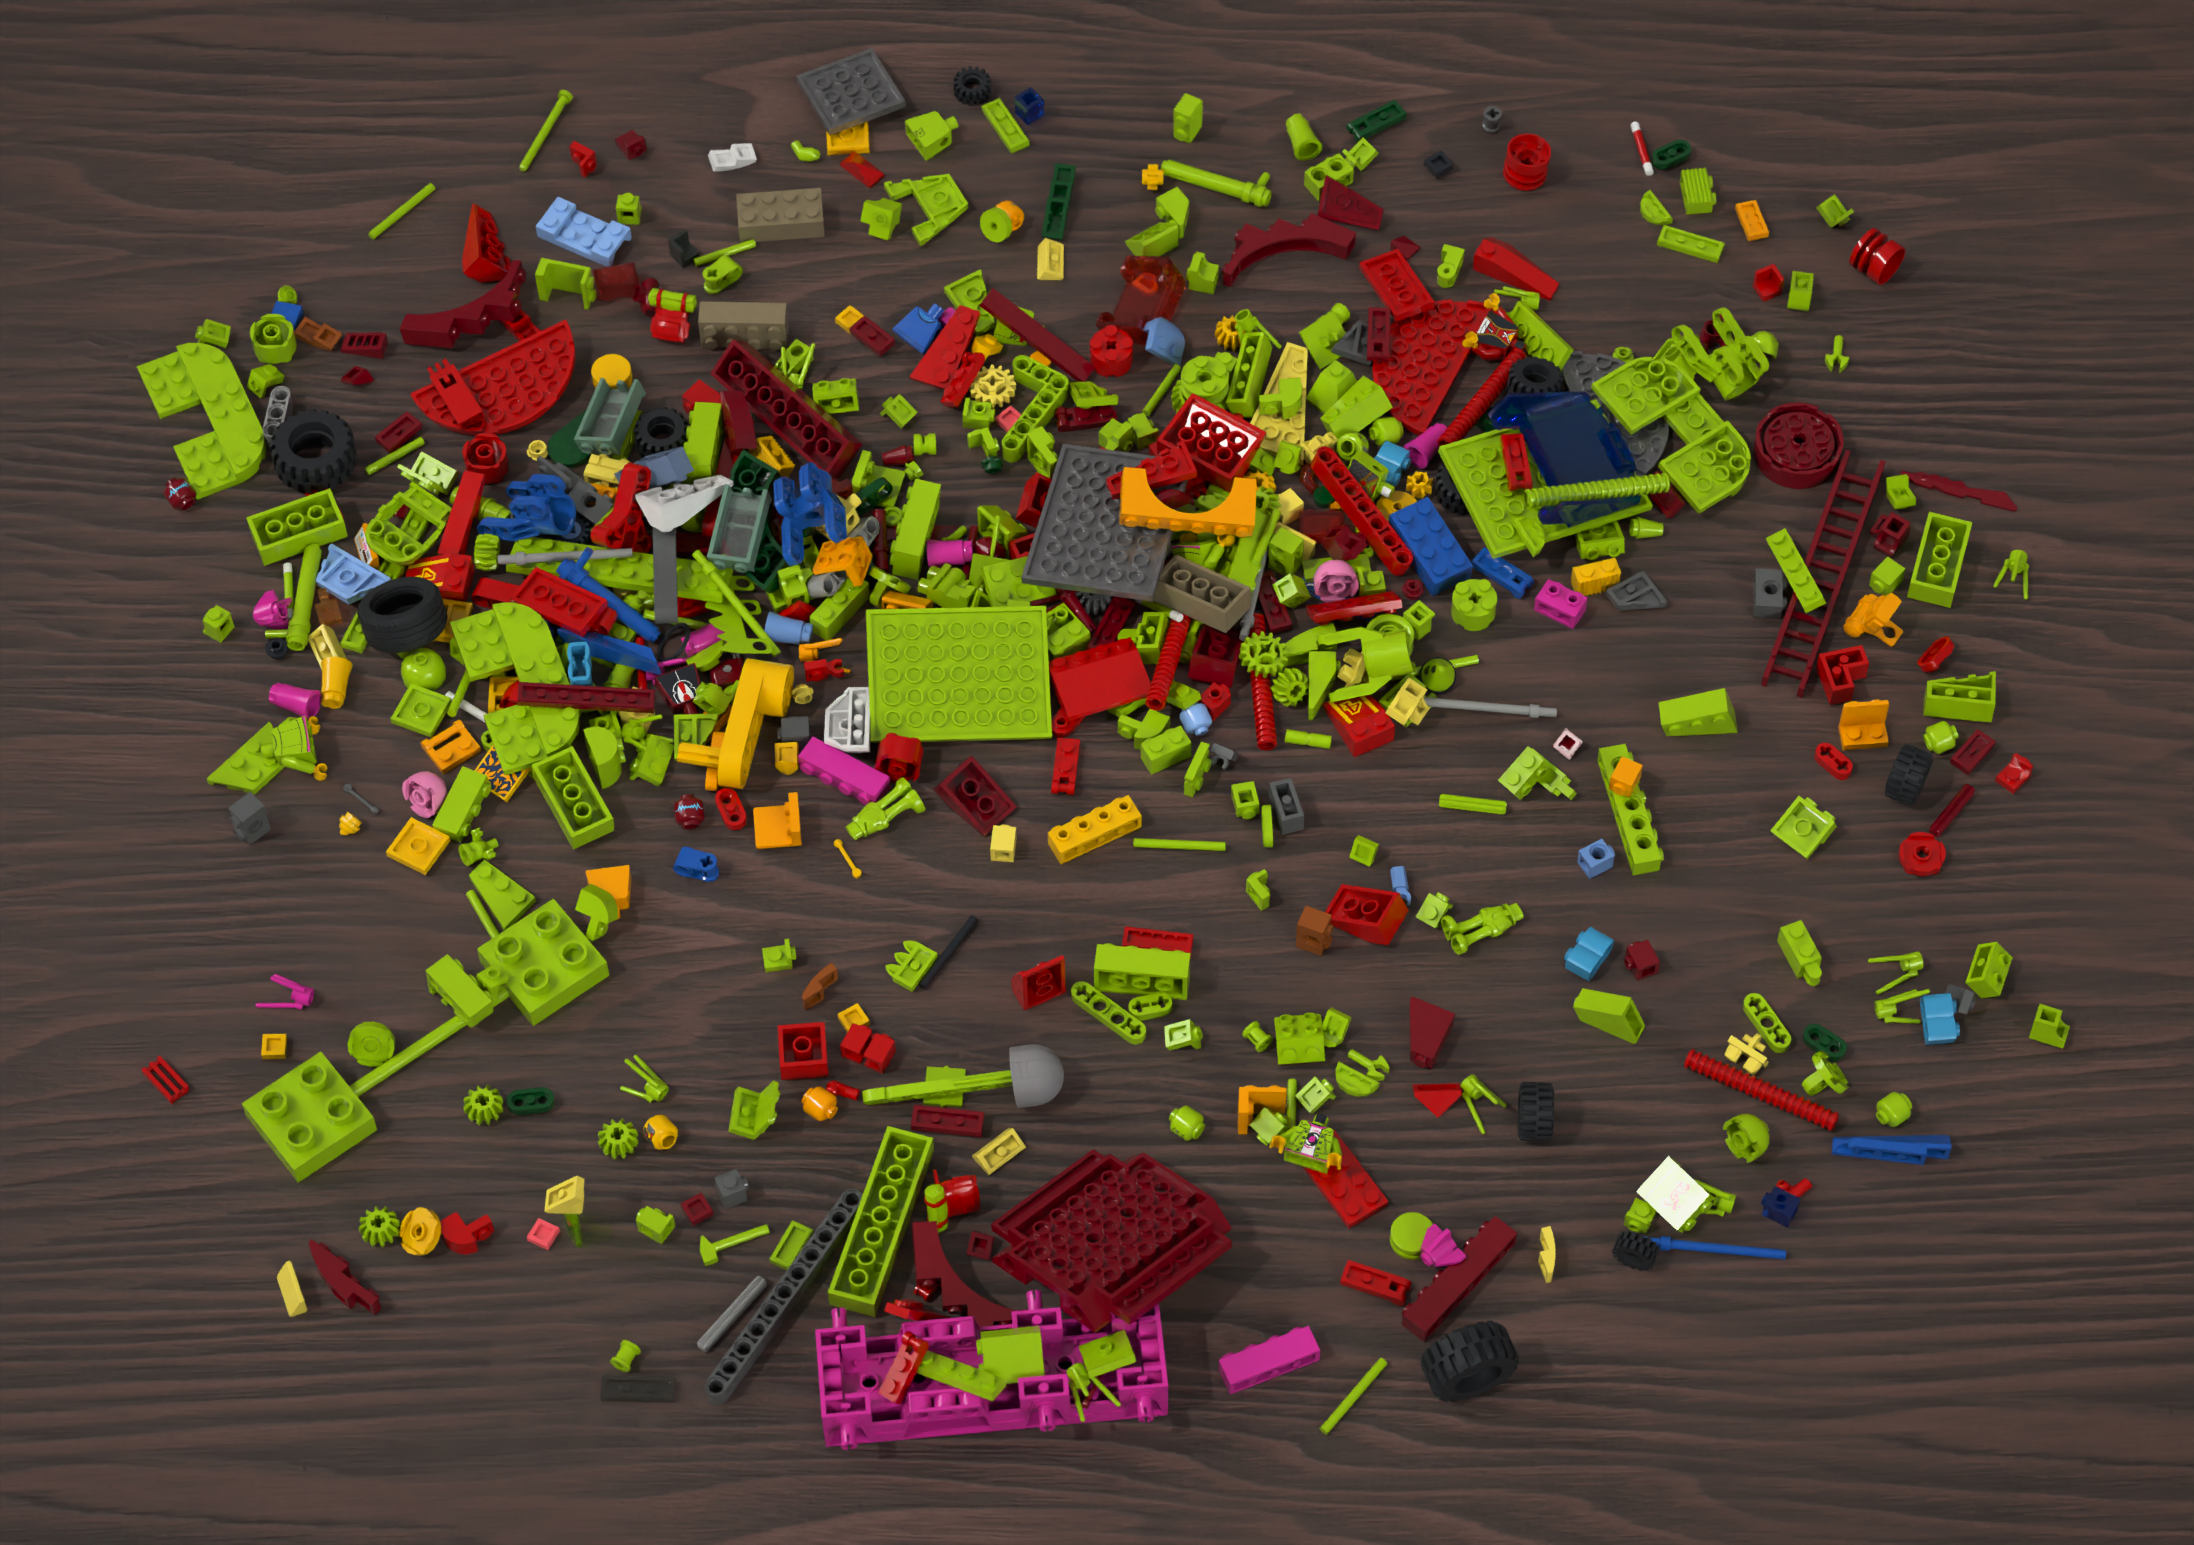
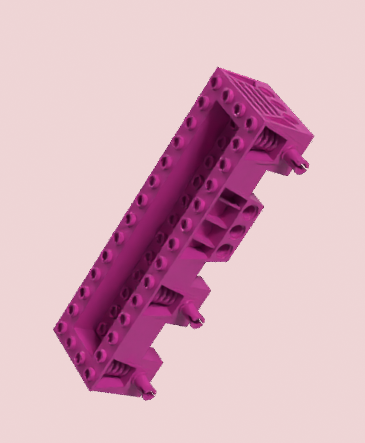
M1033 1290L1026 1293L1028 1310L1013 1311L1012 1324L980 1327L973 1316L902 1323L898 1335L866 1337L864 1325L847 1327V1310L840 1308V1317H838V1311L835 1308L831 1310L833 1328L815 1330L825 1447L841 1446L842 1449L848 1450V1445H850L852 1450L857 1447V1444L1036 1427H1039L1040 1431L1046 1432V1426H1048L1049 1431H1052L1057 1425L1138 1418L1139 1422L1144 1423V1417H1147V1422L1154 1420L1155 1416L1168 1415V1380L1159 1303L1131 1325L1110 1312L1113 1320L1094 1333L1074 1318L1062 1319L1060 1307L1043 1309L1042 1292L1035 1290L1036 1299L1034 1300ZM1031 1326L1040 1327L1045 1376L1018 1378V1383L1006 1384V1387L993 1401L924 1376L925 1380L922 1383H914L912 1381L901 1405L890 1401L878 1393L902 1345V1336L907 1331L917 1335V1339L922 1338L929 1344L928 1351L979 1369V1364H983V1355H978L976 1340H981L980 1332ZM1125 1329L1137 1362L1107 1372L1101 1380V1383L1116 1397L1121 1406L1117 1407L1097 1387L1089 1408H1082L1085 1421L1081 1422L1072 1390L1068 1385L1070 1380L1066 1374L1067 1370L1061 1369L1058 1365L1062 1361H1069L1072 1365L1083 1363L1085 1366L1078 1347L1079 1345ZM866 1379H873L876 1381V1385L872 1388H866L863 1386V1382ZM1091 1379L1090 1384L1087 1386L1088 1392H1090L1094 1384ZM1077 1389L1082 1405L1087 1396L1084 1395L1081 1389Z

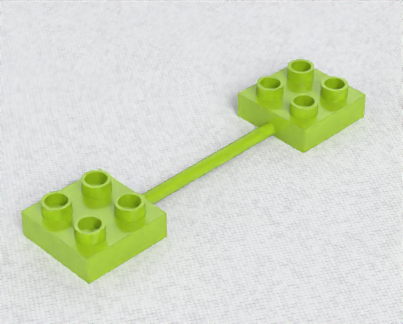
M554 898L477 948L480 963L485 969L496 964L509 976V981L499 987L498 1002L493 1007L509 997L532 1026L609 976L606 960ZM457 1015L350 1086H348L320 1051L244 1101L242 1106L245 1115L299 1183L377 1131L374 1117L359 1100L358 1097L467 1024Z

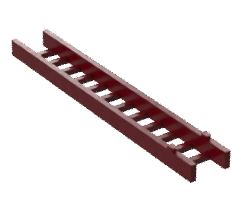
M1846 449L1804 562L1808 570L1810 566H1814L1839 574L1836 584L1813 578L1817 587L1833 592L1829 602L1825 601L1826 604L1820 606L1827 610L1824 618L1819 619L1794 611L1799 600L1795 592H1793L1761 686L1767 687L1772 672L1801 680L1797 692V697L1800 698L1803 697L1886 462L1880 460L1873 480L1845 472L1851 451ZM1841 480L1869 487L1870 490L1867 498L1840 490ZM1835 497L1863 504L1864 507L1861 515L1833 507ZM1829 514L1858 522L1855 532L1826 524ZM1823 531L1852 539L1849 549L1820 541ZM1816 549L1845 556L1842 567L1814 559ZM1791 618L1819 626L1820 629L1817 637L1788 629ZM1787 636L1813 644L1811 654L1808 655L1782 647L1784 637ZM1778 654L1807 662L1804 673L1776 665L1775 662Z

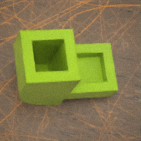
M1300 377L1279 379L1278 394L1259 395V414L1274 415L1281 413L1282 420L1295 416L1301 408L1302 401Z
M1149 709L1142 722L1121 714L1117 721L1118 733L1127 739H1134V748L1141 750V743L1146 739L1159 736L1167 729H1170V717Z
M590 884L581 889L575 910L591 917L585 937L588 940L594 941L603 937L608 930V924L617 919L618 907L612 895L600 887Z

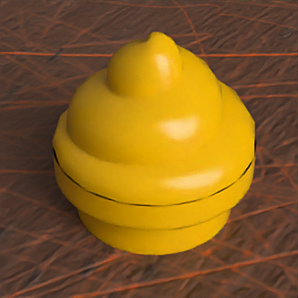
M347 812L345 815L342 814L339 818L340 835L354 834L361 829L359 826L362 822L350 812Z

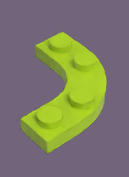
M1173 680L1167 698L1168 703L1186 710L1201 700L1199 691ZM1146 698L1107 710L1118 717L1121 714L1127 716L1137 708L1145 705Z

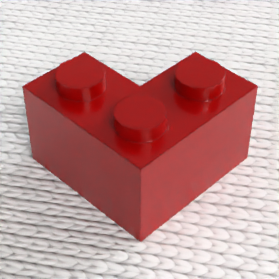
M1862 645L1819 654L1816 670L1829 705L1851 701L1855 687L1853 680L1866 678L1869 661Z

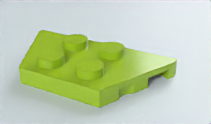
M268 722L206 778L208 784L215 786V783L225 785L227 789L242 790L245 793L251 792L255 795L284 767L280 766L275 756L264 758L261 751V745L273 742L271 734L272 724Z

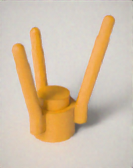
M842 638L812 644H799L800 662H810L818 659V649L839 646ZM843 667L835 668L837 670L844 669V673H851L850 669Z

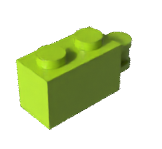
M1802 920L1780 927L1777 942L1797 979L1804 977L1808 985H1818L1822 974L1820 969L1822 957Z

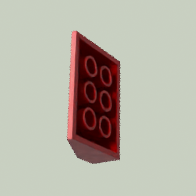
M1192 393L1158 437L1157 454L1160 455V451L1166 448L1170 450L1176 447L1178 442L1184 440L1197 470V476L1230 493L1234 477H1244L1266 436V432Z
M1131 637L1049 661V683L1069 721L1147 698L1151 683L1138 649Z

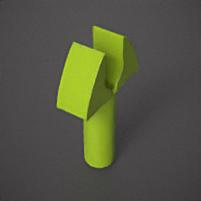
M1840 335L1834 338L1833 354L1825 355L1826 366L1831 372L1833 363L1836 360L1840 364L1839 373L1847 367L1849 357L1842 355L1843 337Z
M1353 1049L1348 1052V1058L1367 1068L1368 1073L1366 1076L1373 1080H1384V1075L1375 1069L1380 1068L1389 1074V1066L1381 1055L1377 1060H1370Z

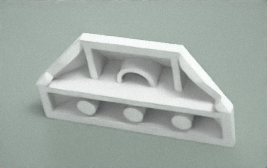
M848 687L843 695L825 709V744L847 753H870L868 687Z

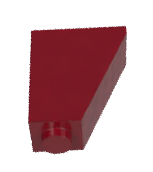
M1413 996L1411 997L1409 1005L1411 1062L1420 1068L1426 1067L1432 1070L1454 1025L1455 1013Z

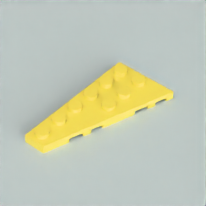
M1287 342L1263 395L1278 394L1279 379L1300 377L1302 385L1301 408L1295 416L1282 420L1281 413L1260 415L1258 405L1250 423L1266 432V436L1259 448L1275 457L1280 441L1285 440L1300 446L1304 442L1308 348ZM1302 450L1299 460L1300 465L1304 463V450Z

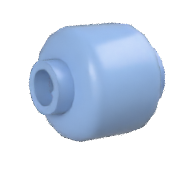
M1196 702L1186 710L1182 709L1179 715L1182 725L1188 734L1201 736L1209 731L1208 727L1212 724V718L1208 709L1202 703Z

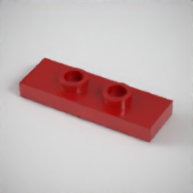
M1125 926L1122 946H1136L1143 949L1159 948L1163 951L1181 950L1185 953H1190L1191 958L1194 934Z

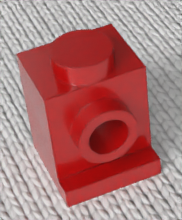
M1213 682L1200 695L1201 700L1198 703L1206 705L1212 721H1214L1231 704V692L1226 685H1218Z

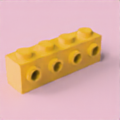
M1129 795L1123 798L1119 797L1110 804L1096 807L1084 816H1077L1062 826L1058 825L1048 832V845L1059 863L1063 864L1141 828L1142 815Z

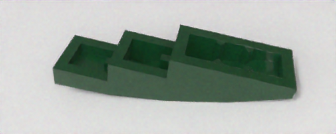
M1055 163L1049 197L1047 198L1042 238L1063 240L1076 174L1075 165Z

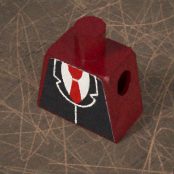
M695 663L655 677V687L673 714L683 711L684 714H699L696 707L698 705L693 702L697 695L695 691L700 685Z

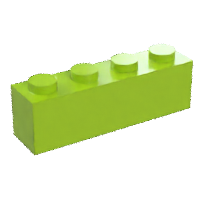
M1265 332L1244 333L1226 400L1231 413H1241L1244 418H1253L1256 412L1273 348Z

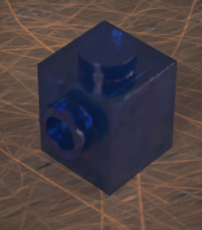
M1032 87L1014 97L1015 113L1027 126L1044 116V100Z
M1775 1186L1771 1193L1766 1192L1761 1202V1205L1764 1206L1762 1215L1788 1228L1798 1211L1801 1199Z

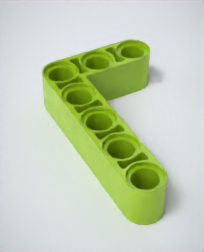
M1019 355L1013 360L1014 380L1038 394L1002 439V457L1010 463L1020 460L1027 451V433L1036 427L1042 426L1045 428L1055 415V409L1061 407L1069 396L1068 378L1065 375L1025 355Z

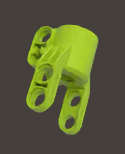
M1722 307L1713 312L1712 318L1713 325L1726 346L1714 350L1712 354L1707 355L1691 328L1681 324L1674 327L1671 334L1689 366L1706 380L1713 382L1724 400L1728 401L1754 386L1763 373L1768 371L1769 362L1755 339L1751 336H1745L1730 311ZM1719 313L1722 315L1724 322L1721 321ZM1680 330L1684 335V339L1680 335ZM1731 332L1734 334L1735 340L1732 338ZM1756 360H1757V361L1759 362V364H1760V369L1758 368V366H1757V364H1756Z
M1356 627L1318 635V645H1332L1361 639L1364 663L1369 677V683L1339 688L1335 692L1329 693L1330 702L1373 694L1394 677L1416 673V663L1411 662L1408 652L1407 640H1410V635L1407 628L1383 633L1364 627Z

